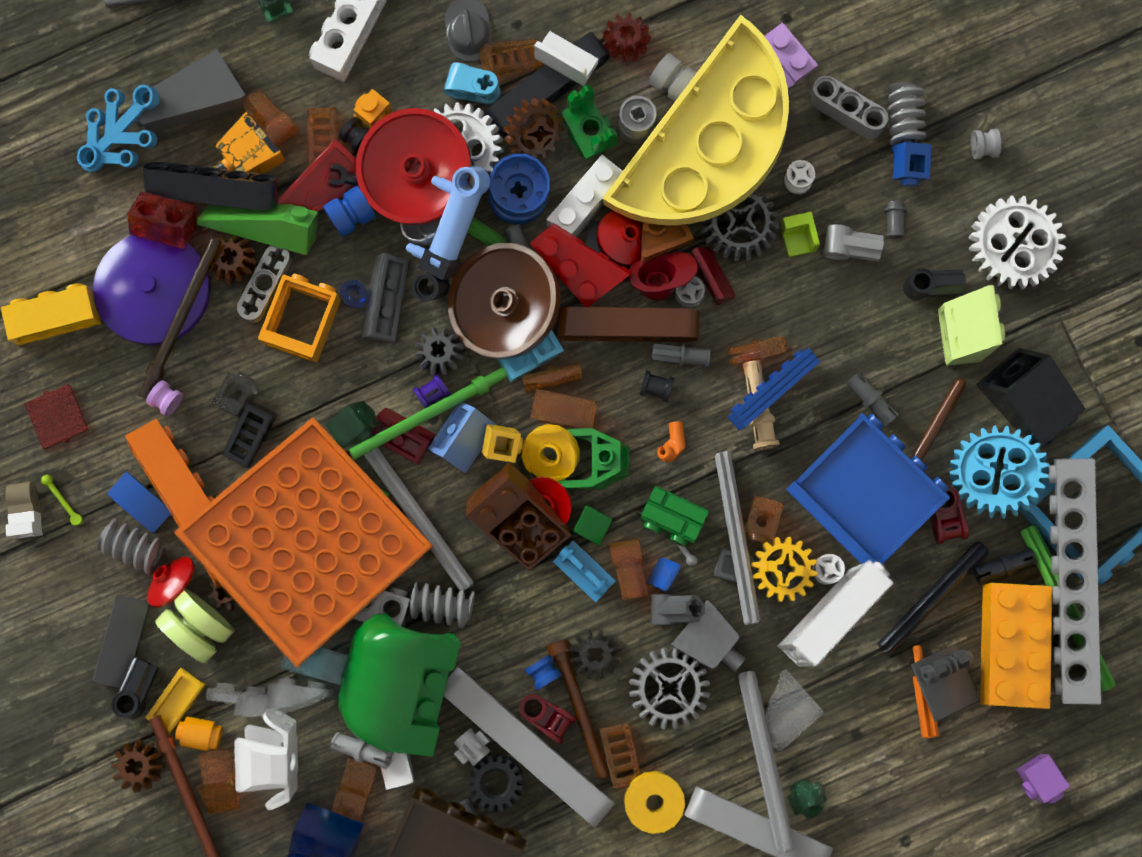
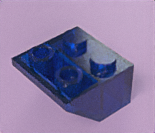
M307 803L293 829L288 857H354L360 842L364 823Z

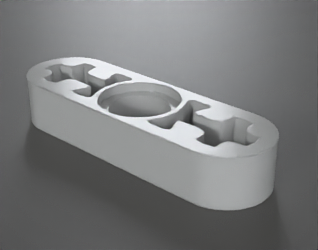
M269 246L265 250L237 304V311L245 321L256 323L265 316L282 275H286L292 264V256L288 250L275 246ZM282 252L281 255L284 261H278L274 266V270L278 272L275 276L273 272L265 269V267L268 266L272 269L274 260L271 257L273 254L279 255ZM263 276H269L273 281L271 288L266 291L259 290L257 287L258 280ZM255 291L257 295L264 297L265 299L262 301L258 297L255 303V306L258 308V311L256 313L251 312L248 315V311L245 309V306L247 304L251 306L253 305L256 297L252 295V292Z

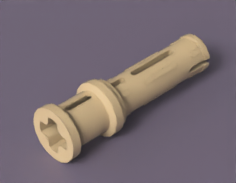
M760 360L742 364L748 394L750 392L754 394L757 391L756 387L764 381ZM769 407L749 424V426L753 427L755 437L753 449L755 451L768 450L780 446L779 441L775 438L773 427L775 417L773 414H770Z

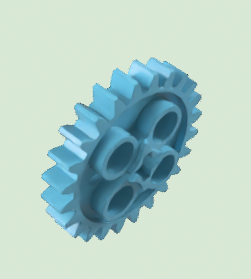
M995 425L992 428V433L988 434L984 428H981L980 437L970 433L971 443L962 440L960 442L962 450H954L955 459L950 461V467L953 469L950 471V479L955 480L952 482V487L960 490L958 492L960 500L968 498L966 501L968 509L975 504L977 505V514L979 515L987 509L989 510L990 518H993L996 511H1000L1002 518L1005 519L1006 512L1009 510L1015 516H1018V507L1021 506L1024 510L1029 511V501L1037 504L1039 502L1038 494H1045L1046 486L1044 484L1049 482V475L1046 474L1049 472V464L1044 463L1046 461V453H1039L1040 443L1031 445V435L1022 439L1020 429L1014 434H1009V426H1006L1003 433H999ZM1005 449L998 494L994 495L992 492L995 486V474L998 470L1000 450ZM984 453L992 454L993 457L990 459H983L980 457V455ZM1013 458H1021L1024 461L1020 464L1012 463L1010 460ZM979 479H984L989 483L984 486L976 485L974 482ZM1009 484L1017 485L1019 488L1017 490L1010 491L1007 490L1005 486Z

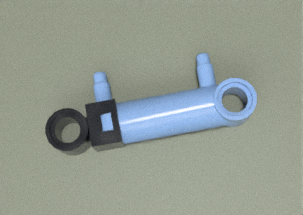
M482 167L459 168L454 173L452 182L434 176L431 180L433 185L449 193L450 197L430 249H425L409 243L406 247L407 252L421 259L418 268L426 272L417 275L412 283L413 294L420 301L428 302L441 299L449 291V279L454 278L461 261L458 258L480 198L490 185L489 174ZM470 174L475 178V185L472 189L467 182ZM429 279L434 284L433 293L430 292L428 289L427 284Z

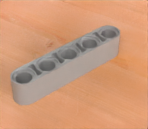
M697 786L684 814L699 823L775 857H830L833 851L831 846L791 829L795 849L787 853H778L769 818Z

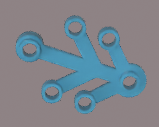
M147 85L136 87L133 92L134 104L119 120L118 107L123 105L125 96L122 91L114 88L108 89L104 95L106 114L104 111L96 108L88 110L86 114L88 122L87 144L80 147L77 152L78 163L83 169L96 172L104 164H120L123 167L134 168L139 161L136 152L123 150L120 153H111L106 151L113 144H138L149 149L157 144V136L152 131L142 130L139 133L125 132L146 109L151 110L159 104L160 96L158 91ZM116 93L117 97L116 100L113 102V96ZM98 114V119L95 122L94 117ZM105 124V135L99 140V127ZM149 135V141L145 143V138ZM128 155H130L129 163L126 161Z

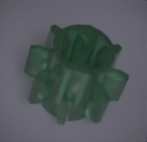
M807 779L794 783L790 788L791 795L787 796L795 816L802 813L805 818L819 815L824 809L823 803L827 801L820 783L817 781L812 785Z

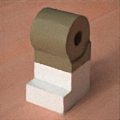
M30 481L7 485L5 491L8 508L6 537L21 539L42 536L40 502L38 501L35 483Z

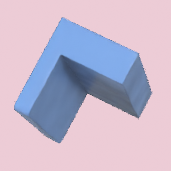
M461 402L455 406L428 447V450L466 473L482 450L486 424H496L476 408Z

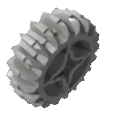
M661 648L662 658L659 659L654 651L650 652L649 654L653 661L650 664L646 659L641 658L640 663L645 669L643 671L639 668L633 669L635 674L640 675L639 681L635 679L629 680V684L638 685V691H630L629 696L635 697L639 695L640 698L639 701L632 704L633 708L643 705L645 709L639 716L644 718L650 713L652 717L649 720V724L652 726L656 723L657 718L661 719V729H666L667 720L671 721L674 730L678 729V719H681L682 723L688 726L690 724L686 717L688 714L694 719L699 718V714L694 711L696 706L703 710L706 709V705L699 702L700 697H710V693L701 692V686H709L710 681H700L699 679L700 676L707 673L706 670L700 669L696 672L694 668L700 662L693 660L691 664L687 663L689 655L685 653L682 659L677 658L679 650L673 648L672 657L667 656L666 648ZM663 663H674L680 665L683 669L674 677L668 678L655 667ZM648 674L658 684V692L649 703L644 691ZM689 675L694 684V693L690 703L681 693V685ZM658 676L668 683H672L681 677L676 683L677 688H674L677 689L676 694L681 699L680 701L671 694H667L658 700L663 694L661 689H665L661 687L663 683L658 679ZM671 699L683 710L674 714H664L655 709L665 700Z

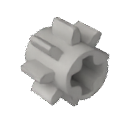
M470 728L454 742L458 747L454 755L462 764L469 760L474 766L490 752L486 744L491 740L482 730L475 733Z

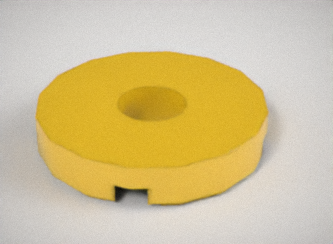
M545 424L536 427L527 435L522 444L521 457L525 468L535 476L563 481L575 471L580 461V449L576 439L568 430L559 425ZM545 447L553 448L556 451V460H549L545 456Z
M658 771L644 772L634 778L629 784L630 786L624 796L625 812L631 823L638 829L651 834L663 833L673 828L681 819L685 808L684 793L677 781L672 777ZM655 794L661 796L662 805L658 809L651 810L647 808L646 801L649 796Z

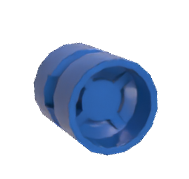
M357 185L343 193V200L335 198L323 205L342 238L355 230L356 223L365 225L376 218L373 209Z

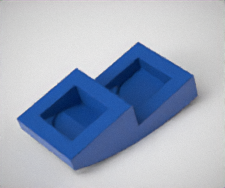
M128 471L107 492L117 504L151 533H154L170 515L165 504Z

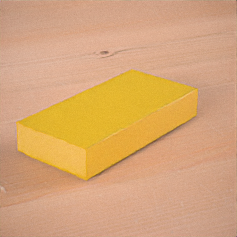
M180 668L145 718L149 720L161 715L168 734L171 735L177 728L179 721L184 718L207 684L186 669Z

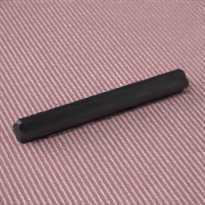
M979 541L975 542L878 642L879 648L884 653L891 654L989 553L987 547Z

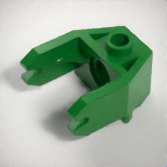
M584 85L579 92L573 90L567 97L568 109L562 111L561 115L564 117L567 134L579 156L586 160L617 145L618 135L615 129L612 128L606 115L601 116L595 105L594 90L591 85ZM588 127H594L598 130V133L590 136L585 134L584 130Z
M593 428L566 429L576 440H587L592 443V475L585 480L558 481L567 491L606 489L614 482H619L630 476V446Z

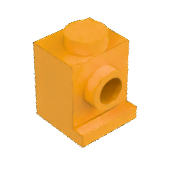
M372 89L368 94H363L356 101L355 108L353 109L355 114L353 116L358 117L362 121L363 126L371 128L377 121L393 111L390 103Z

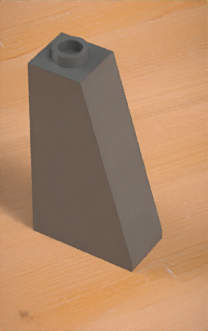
M216 49L153 86L160 96L159 104L151 110L146 109L134 122L138 128L144 126L146 130L155 133L245 109L251 106ZM133 99L128 101L131 106L134 104Z

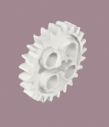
M456 102L454 110L448 104H445L444 113L435 108L434 112L444 116L455 126L463 124L464 128L461 134L469 147L472 162L475 166L485 169L488 174L491 173L493 165L500 161L496 154L504 152V149L496 146V144L503 141V138L500 135H494L499 130V127L495 124L490 125L493 119L489 115L483 117L484 111L480 108L474 112L471 104H467L464 110L459 102ZM481 143L483 147L481 153L477 156H472V148L476 144ZM471 175L469 183L470 188L472 186L474 187L475 185V178L473 177V175Z
M1010 196L1007 203L1000 198L996 202V207L989 204L986 207L987 213L981 212L977 218L980 222L976 221L972 225V228L977 232H973L969 239L976 241V243L972 244L969 250L978 252L972 261L982 262L978 271L981 272L987 269L989 271L987 280L992 279L994 276L998 277L997 286H1000L1004 281H1008L1009 289H1012L1017 282L1021 290L1027 287L1028 282L1034 287L1039 283V279L1044 282L1049 278L1048 272L1054 273L1058 269L1055 264H1059L1063 260V257L1057 254L1066 249V246L1058 243L1066 237L1065 234H1057V230L1062 226V223L1053 224L1052 220L1056 214L1053 213L1047 216L1045 214L1047 205L1040 209L1036 208L1037 199H1034L1029 205L1026 203L1025 196H1022L1018 203H1016L1014 196ZM1008 218L1016 219L1019 222L1020 228L1012 227L1009 224ZM1032 223L1033 228L1011 253L1007 261L1002 262V256L1013 245L1016 238L1024 231L1027 225ZM1032 235L1039 236L1042 239L1043 246L1036 245L1032 240ZM991 240H998L1002 244V250L995 249L991 244ZM1015 257L1022 258L1025 261L1026 268L1017 266L1014 260Z

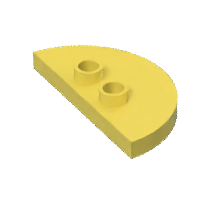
M742 15L738 17L602 199L605 206L630 219L656 225L692 224L716 217L734 208L750 196L766 179L775 165L784 143L789 114V97L785 74L779 58L764 35Z

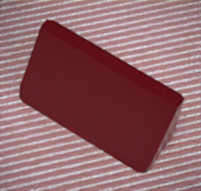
M709 247L694 248L691 256L695 258L698 264L697 271L715 304L719 306L733 299L736 295L712 250Z
M384 408L378 413L368 438L407 418L389 408ZM418 425L383 444V446L419 465L435 434Z

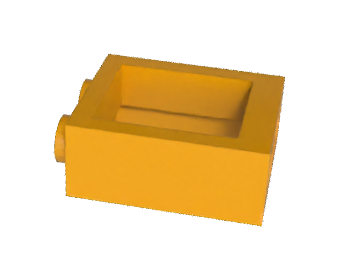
M293 274L292 277L282 275L258 340L265 346L317 363L339 308L341 298L335 292L336 289L324 283H320L319 286L308 283L309 279L298 274ZM292 290L328 302L312 345L276 333Z

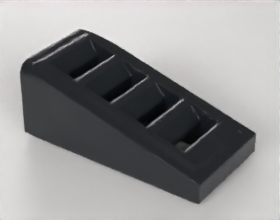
M255 402L247 403L222 455L249 468L269 433L277 414ZM253 413L263 418V423L252 418ZM249 424L259 430L256 434L245 428L246 425ZM241 434L253 440L252 445L240 439ZM238 445L249 451L247 456L233 449L234 446Z

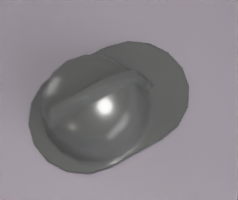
M455 0L447 8L444 21L450 51L456 58L462 61L474 62L480 60L489 52L492 45V34L487 9L478 0Z

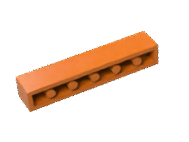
M155 419L125 435L128 447L179 527L214 499L212 495L206 497L202 488L205 485L197 472H190L187 467L190 462L183 449L176 450L172 442L175 441V438L167 425L162 427L159 421ZM205 568L216 587H221L219 582Z

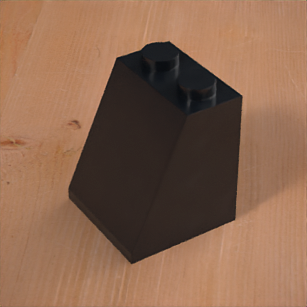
M1018 348L976 384L1016 430H1021L1023 438L1031 435V443H1040V447L1053 442L1059 432L1066 426L1075 423L1078 416L1086 410L1051 355Z

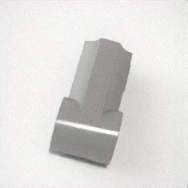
M829 225L826 230L823 256L834 260H846L850 257L879 262L883 250V236L855 232L851 227L845 225Z

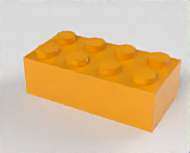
M988 583L983 585L980 705L1050 709L1052 586Z

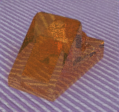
M231 748L198 754L203 782L202 785L198 786V790L208 813L213 814L239 809L240 805L238 792L236 791Z

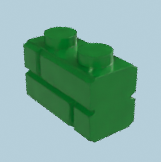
M655 486L639 521L643 522V528L651 533L659 535L660 531L670 535L669 540L679 546L686 547L687 544L693 546L709 510Z

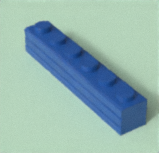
M810 348L804 351L802 349L798 350L793 355L794 359L792 361L787 360L780 366L782 369L779 372L776 370L768 376L769 381L766 383L765 381L761 382L756 387L757 391L754 394L750 392L743 398L744 402L741 405L737 403L730 409L732 413L727 417L738 431L748 426L820 362Z

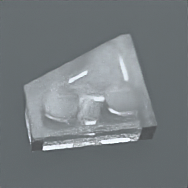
M786 668L779 675L780 678L774 693L771 695L765 713L771 744L779 753L824 714L823 710Z

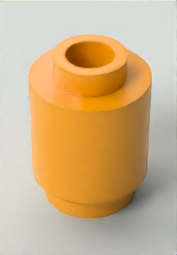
M187 716L184 722L179 721L175 739L180 740L181 747L207 752L210 749L217 750L221 741L223 726L216 725L215 721Z

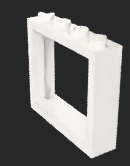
M867 561L850 568L777 647L798 667L816 666L891 586L893 582L888 578L890 574L878 562L873 564L871 561Z

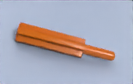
M920 645L913 646L915 662L923 659L922 646ZM913 676L922 738L940 736L938 723L933 719L916 676Z

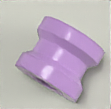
M161 380L148 394L146 403L151 407L159 408L160 413L168 417L180 405L183 393L170 389L169 384Z

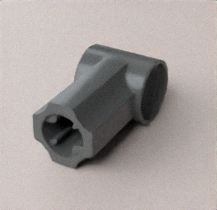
M651 595V625H678V622H699L702 615L705 614V603L697 595Z

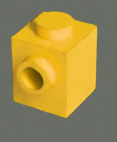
M486 424L481 453L488 459L516 463L517 454L521 453L523 444L521 434L515 428Z

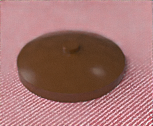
M515 243L493 244L471 255L457 271L448 295L449 319L458 338L472 351L493 359H512L535 349L552 330L560 308L559 284L551 266L543 257L530 248Z

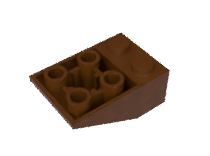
M510 462L467 498L466 516L528 571L571 536L569 529L534 485Z

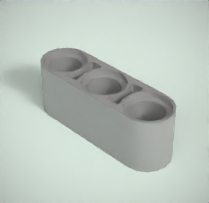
M822 76L815 81L810 94V102L815 109L864 138L875 139L882 134L888 122V114L883 107L830 76ZM818 90H827L831 96L823 97L818 93ZM850 104L854 107L855 111L848 112L843 109L842 105ZM873 118L877 120L879 126L873 127L869 125L867 119Z

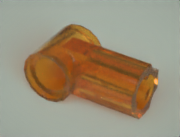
M261 90L251 93L242 105L277 148L299 131L284 111L280 112Z
M638 538L610 543L613 568L617 571L622 599L628 600L647 596V586L641 565L643 564V558Z

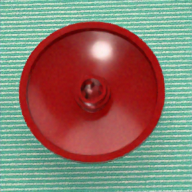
M407 108L392 112L381 118L366 133L357 153L356 177L359 188L367 202L382 216L404 225H423L442 218L450 197L449 193L438 189L437 186L431 183L432 178L437 176L452 182L453 175L459 168L472 166L471 154L465 138L450 120L431 110ZM471 174L469 175L467 180L468 185L470 183Z

